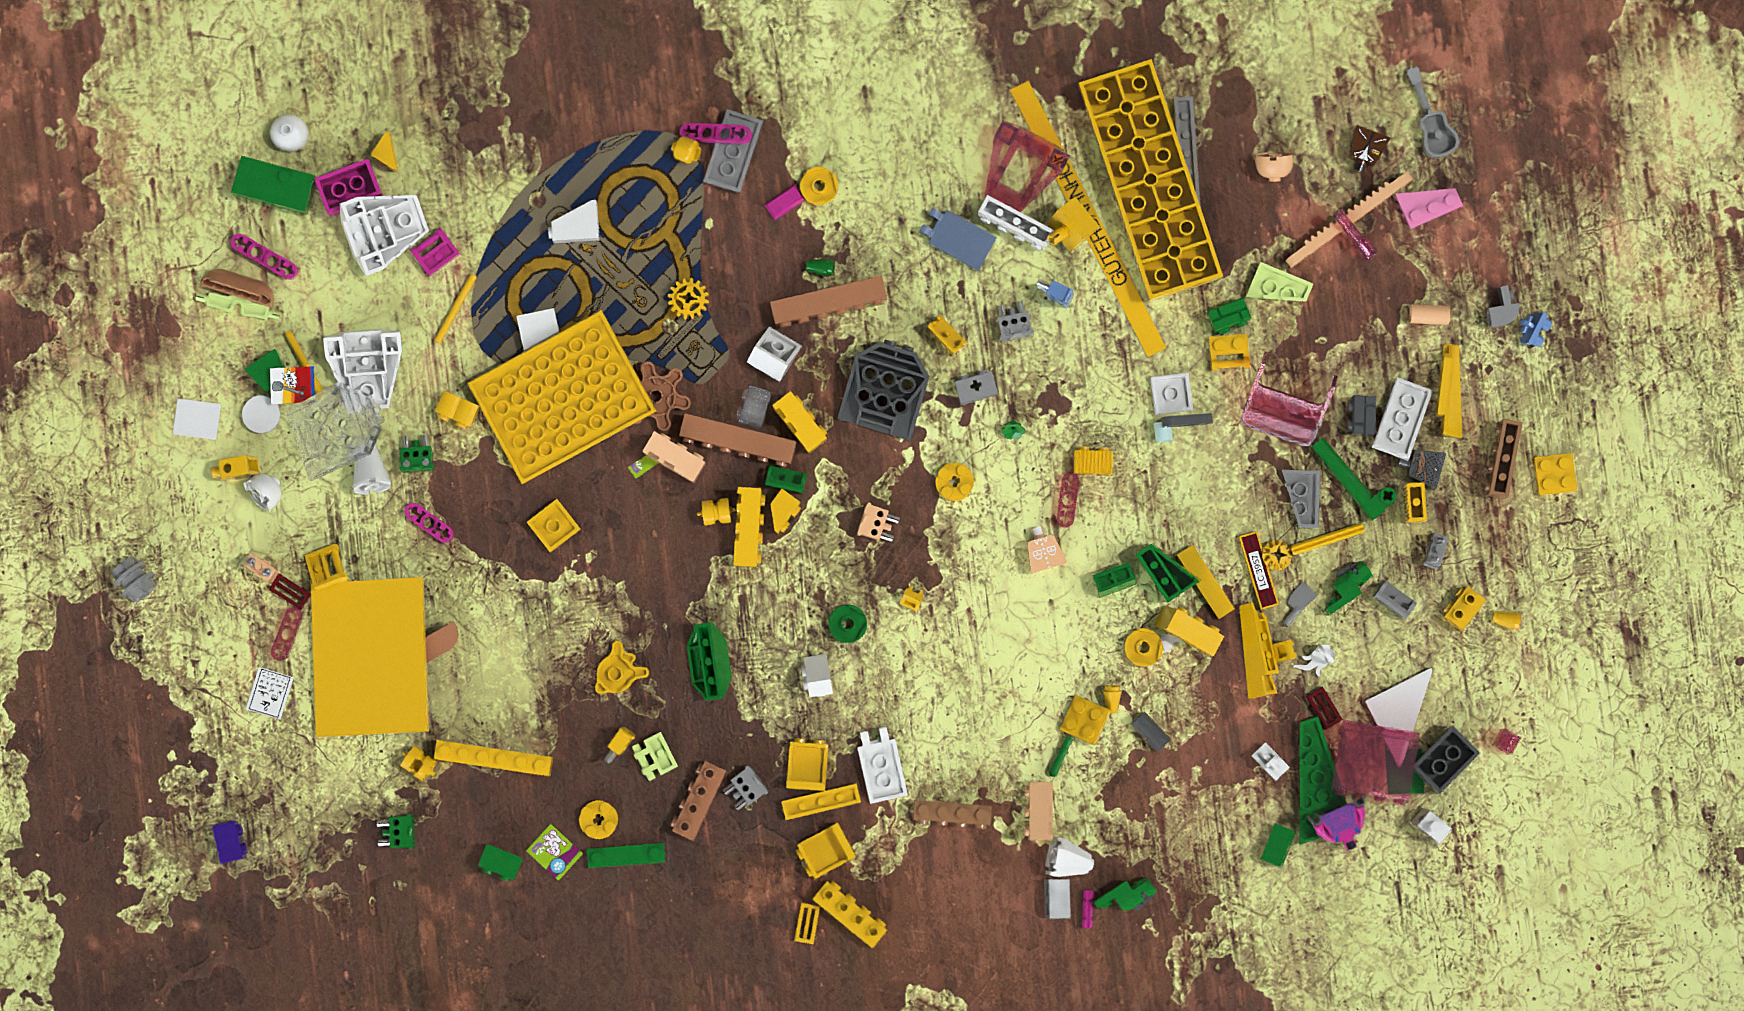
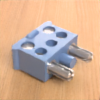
M1041 279L1037 282V288L1046 292L1048 299L1066 308L1069 307L1074 297V292L1071 288L1053 280L1051 284Z

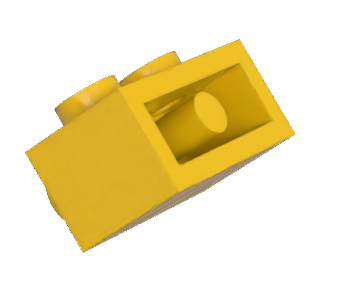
M1466 586L1464 589L1461 587L1455 594L1456 600L1453 604L1449 602L1443 610L1445 613L1443 618L1460 631L1466 628L1486 601L1484 597L1469 586Z

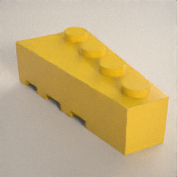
M738 487L739 499L737 502L734 566L757 568V563L761 564L762 552H758V547L763 542V533L759 532L760 525H764V514H761V506H765V495H762L761 488Z

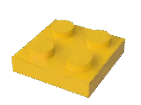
M1573 453L1533 458L1538 496L1578 491Z
M558 499L527 521L528 525L550 553L581 530Z
M1075 695L1059 730L1095 746L1111 710Z

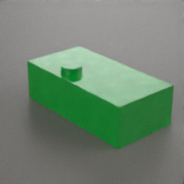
M241 156L231 193L237 197L308 215L316 188L314 178L317 177L309 173Z

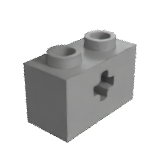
M978 371L976 376L973 377L968 375L960 376L957 378L958 381L954 383L960 405L998 395L992 371ZM973 382H976L977 385H981L978 391H975L974 388H970L973 386Z

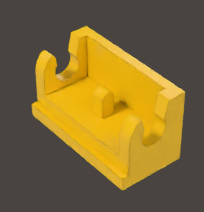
M941 315L937 316L927 326L931 334L953 356L967 343Z

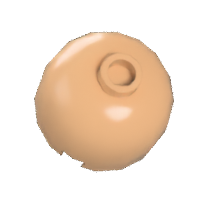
M1263 152L1256 154V169L1260 175L1269 178L1270 182L1280 181V178L1287 176L1293 168V153Z

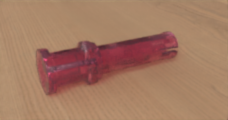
M1340 209L1335 212L1333 218L1353 241L1352 245L1354 249H1358L1362 254V259L1367 261L1373 258L1377 253V249L1368 242V237L1359 232L1344 213V210Z

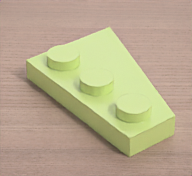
M1260 262L1246 297L1307 301L1313 283Z

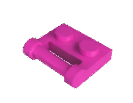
M440 227L418 246H413L409 249L429 277L460 255ZM442 238L443 242L425 256L422 257L420 255L422 251Z

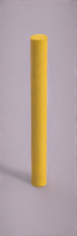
M470 274L437 333L434 339L435 342L441 344L477 278L473 274Z
M292 331L286 332L285 336L301 366H310ZM314 373V390L320 401H322L327 396Z

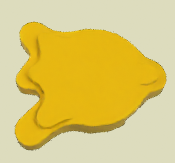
M614 641L610 654L598 665L595 691L598 694L624 692L635 680L648 677L649 670L646 667L633 666L636 656L625 652L621 641Z

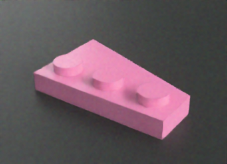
M1455 188L1395 194L1410 229L1463 206Z

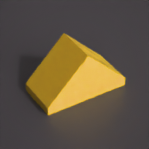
M385 132L370 155L392 171L399 172L392 136L390 132Z

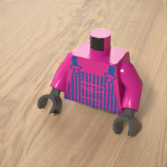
M1360 793L1361 798L1358 800L1353 795V802L1321 816L1315 812L1316 817L1314 819L1308 816L1307 818L1312 823L1316 833L1326 841L1333 842L1334 844L1343 841L1347 851L1358 847L1353 836L1360 834L1361 829L1364 827L1365 798L1363 794Z

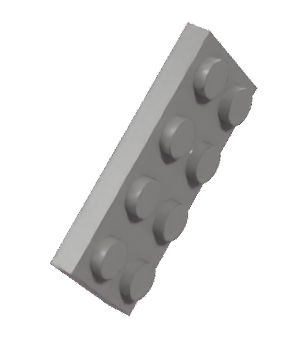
M727 109L722 124L744 125L752 131V139L747 144L716 143L704 182L740 193L763 120ZM724 129L721 132V138L723 139L729 136L728 129ZM744 131L742 134L734 132L735 135H739L742 139L744 135H747Z

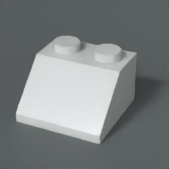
M769 327L755 345L747 363L780 382L802 346Z

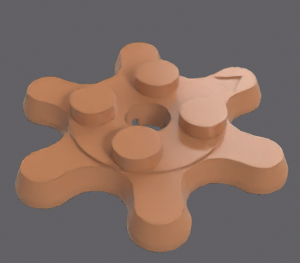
M649 361L644 362L641 365V372L643 374L641 383L650 399L651 393L654 391H659L662 397L658 402L652 401L656 412L649 416L655 418L657 427L660 430L666 431L671 427L670 411L674 408L686 410L691 405V401L687 396H681L676 392V384L683 378V373L680 369L674 368L667 375L659 376L655 371L653 363Z

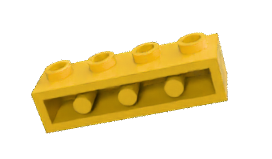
M827 881L813 900L873 948L887 931L884 928L887 924L878 917L876 920L870 916L871 911L862 905L860 908L855 904L856 899L849 893L846 895L839 891L841 887L834 881L831 883Z

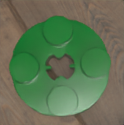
M843 605L832 612L829 618V629L833 637L838 641L854 643L865 634L867 619L860 608L854 605ZM851 619L853 621L851 623L854 624L853 627L845 629L843 627L844 624H842L843 621Z

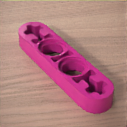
M685 123L680 128L681 137L684 136L698 142L747 144L752 139V131L744 125ZM710 128L711 135L704 138L703 131ZM691 129L694 132H698V135L696 133H690L688 136L686 134V131L688 132ZM724 129H728L729 136L724 139L721 138V132ZM743 131L747 133V135L743 136V139L739 135L734 134V132L742 134Z
M236 234L232 237L231 246L237 252L287 280H293L297 277L298 268L294 263L243 234ZM243 238V242L249 246L247 253L244 252L246 250L245 247L241 245L237 247L235 242L237 239L241 240ZM253 248H261L262 253L259 257L251 255ZM272 256L278 259V263L274 267L268 265V259ZM281 265L287 268L292 266L294 273L286 276L287 272L280 268Z

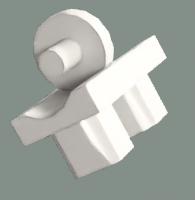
M1266 742L1251 755L1275 781L1290 768Z

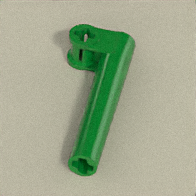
M1324 437L1312 446L1314 451L1371 521L1382 514L1396 500V492L1390 487H1385L1373 496ZM1384 491L1386 493H1392L1391 501H1389L1388 499H1383V497L1385 496L1383 493Z

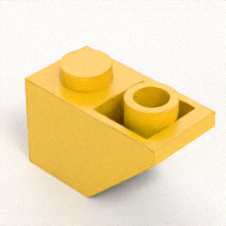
M783 489L780 490L771 503L774 530L777 534L780 531L784 533L790 525L788 520L791 516L796 517L801 510V507H799L801 502Z

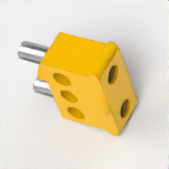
M625 726L620 727L618 733L608 745V748L611 750L604 760L610 763L617 754H623L631 741L635 739L636 734Z

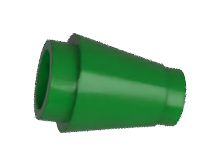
M830 258L807 260L806 271L829 277V275L833 276L835 261Z

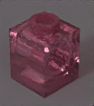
M1502 728L1492 746L1511 755L1521 737Z

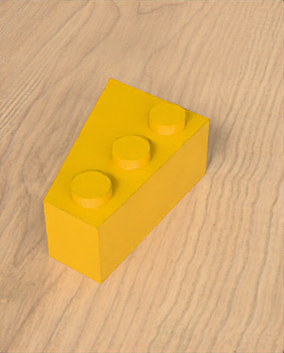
M790 391L773 404V409L810 454L827 440L825 436L827 432L821 424L817 426L813 421L816 419L810 410L806 411L802 406L804 404L798 395L794 396Z

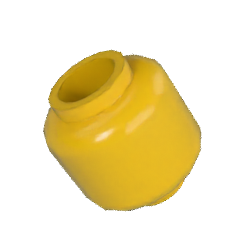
M684 136L680 137L677 141L675 140L671 147L674 158L688 164L697 161L701 154V147H699L698 141Z

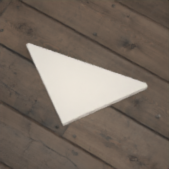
M1431 668L1364 701L1398 768L1402 766L1430 680Z

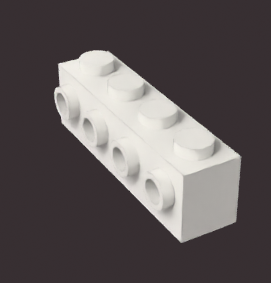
M988 195L978 211L981 221L987 224L994 223L997 225L998 230L1007 233V231L1013 233L1015 239L1024 242V240L1030 242V246L1038 251H1041V249L1046 250L1049 244L1047 236L1055 231Z

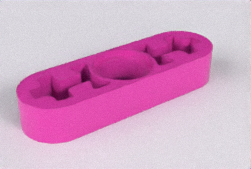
M410 503L406 506V517L440 542L448 543L453 539L454 532L452 528L417 503ZM415 507H417V512L421 515H423V512L426 513L421 518L420 523L417 522V520H419L420 518H418L416 515H413L412 517L410 516V508L414 509ZM431 517L434 519L435 524L432 528L424 526L426 518ZM439 523L442 524L439 527L443 531L449 530L448 534L450 536L448 538L444 537L441 539L442 534L436 530Z

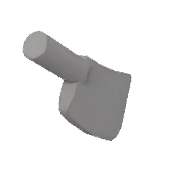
M1302 582L1288 600V605L1293 610L1282 622L1287 627L1291 625L1298 614L1311 601L1317 598V594L1306 583Z

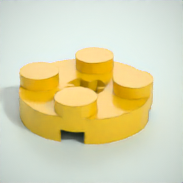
M813 167L801 179V193L810 204H828L836 197L838 180L830 170L824 167ZM817 181L825 185L822 191L814 189Z
M949 463L939 470L935 481L936 489L947 500L960 501L970 494L974 485V478L967 466L960 463ZM952 477H957L956 479H960V483L957 484V487H952L953 484H949V481L952 480Z
M1140 628L1133 631L1126 638L1124 651L1127 659L1134 665L1147 667L1160 659L1163 652V643L1155 631ZM1145 642L1147 643L1146 646L1149 645V650L1141 653L1138 650V645H1142Z
M600 800L592 801L581 811L579 817L580 827L589 837L594 839L607 838L617 827L618 814L609 803ZM597 814H601L600 817H604V821L601 822L602 825H597L593 821Z

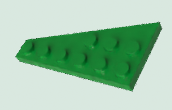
M1319 717L1299 723V845L1322 838L1316 833L1312 823L1307 818L1308 816L1314 819L1316 817L1315 812L1321 816L1347 804Z

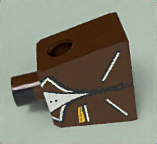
M1356 125L1353 130L1349 158L1356 161L1353 171L1363 174L1366 165L1374 167L1391 137Z

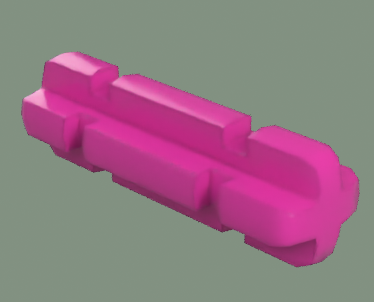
M1084 890L1082 917L1084 919H1082V927L1092 928L1093 920H1091V917H1093L1092 899H1094V892L1092 890Z

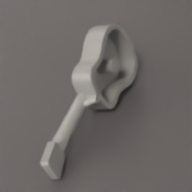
M1419 67L1407 70L1406 73L1411 84L1415 87L1425 116L1419 120V128L1423 134V150L1431 158L1445 157L1457 149L1459 137L1448 124L1444 112H1432L1421 84L1422 79Z

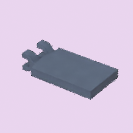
M932 208L929 217L937 220V223L933 230L923 224L919 233L930 238L929 245L979 271L997 237L946 210L945 214H942L940 211Z

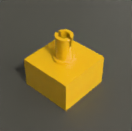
M1074 197L1059 208L1047 222V225L1055 230L1047 236V240L1050 242L1054 239L1050 243L1053 246L1061 241L1069 252H1072L1084 243L1098 229L1099 225L1079 200Z

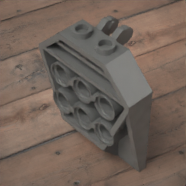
M885 339L884 342L880 341L856 354L837 419L911 441L930 378L918 353L913 351L914 348L906 344L901 348L897 346L896 341ZM867 368H873L876 371L874 378L866 376L865 371ZM887 373L894 376V382L891 384L884 381V375ZM904 379L912 381L913 386L911 389H905L902 386ZM861 390L868 391L869 398L867 400L860 399L859 392ZM881 395L885 396L888 400V403L884 406L879 405L877 402V398ZM898 401H903L906 404L904 411L896 409L895 405Z

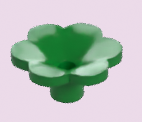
M1010 421L1001 429V433L1007 439H1020L1025 433V428L1022 427L1021 423Z

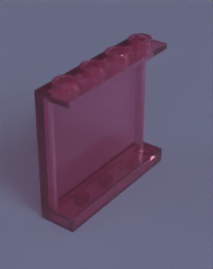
M1343 720L1331 791H1335L1336 795L1346 796L1347 793L1354 794L1355 798L1359 799L1361 798L1360 793H1362L1365 799L1366 797H1372L1377 802L1390 800L1393 801V804L1404 806V803H1409L1420 733Z

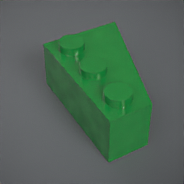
M1154 543L1135 554L1167 602H1170L1201 581Z

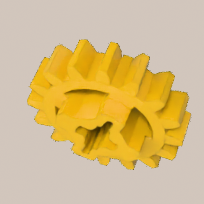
M683 278L682 284L677 281V287L670 288L673 294H668V297L672 299L668 304L674 305L671 311H678L677 317L683 314L684 320H687L688 316H691L692 320H694L695 314L702 316L700 311L707 310L704 304H709V300L705 299L709 296V293L703 292L706 287H699V280L693 283V278L689 282H686L685 278ZM686 287L684 292L678 293L682 288ZM694 288L700 292L701 297L695 295ZM688 295H691V298L694 300H690L689 303H686V300L683 298H687ZM676 301L683 304V310L677 306ZM699 305L698 308H696L695 310L691 311V308H692L693 306Z

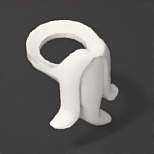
M1318 644L1317 649L1309 656L1302 655L1304 660L1312 659L1307 665H1294L1293 668L1309 671L1318 666L1316 674L1320 677V670L1327 664L1334 663L1335 653L1330 649L1329 645Z

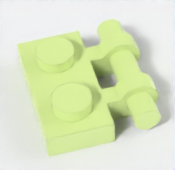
M661 732L644 740L647 748L643 750L639 743L632 746L635 753L634 757L636 760L638 759L643 768L641 771L643 775L647 776L649 781L656 778L653 773L656 769H658L660 775H663L678 767ZM649 753L654 761L652 765H649L645 757Z

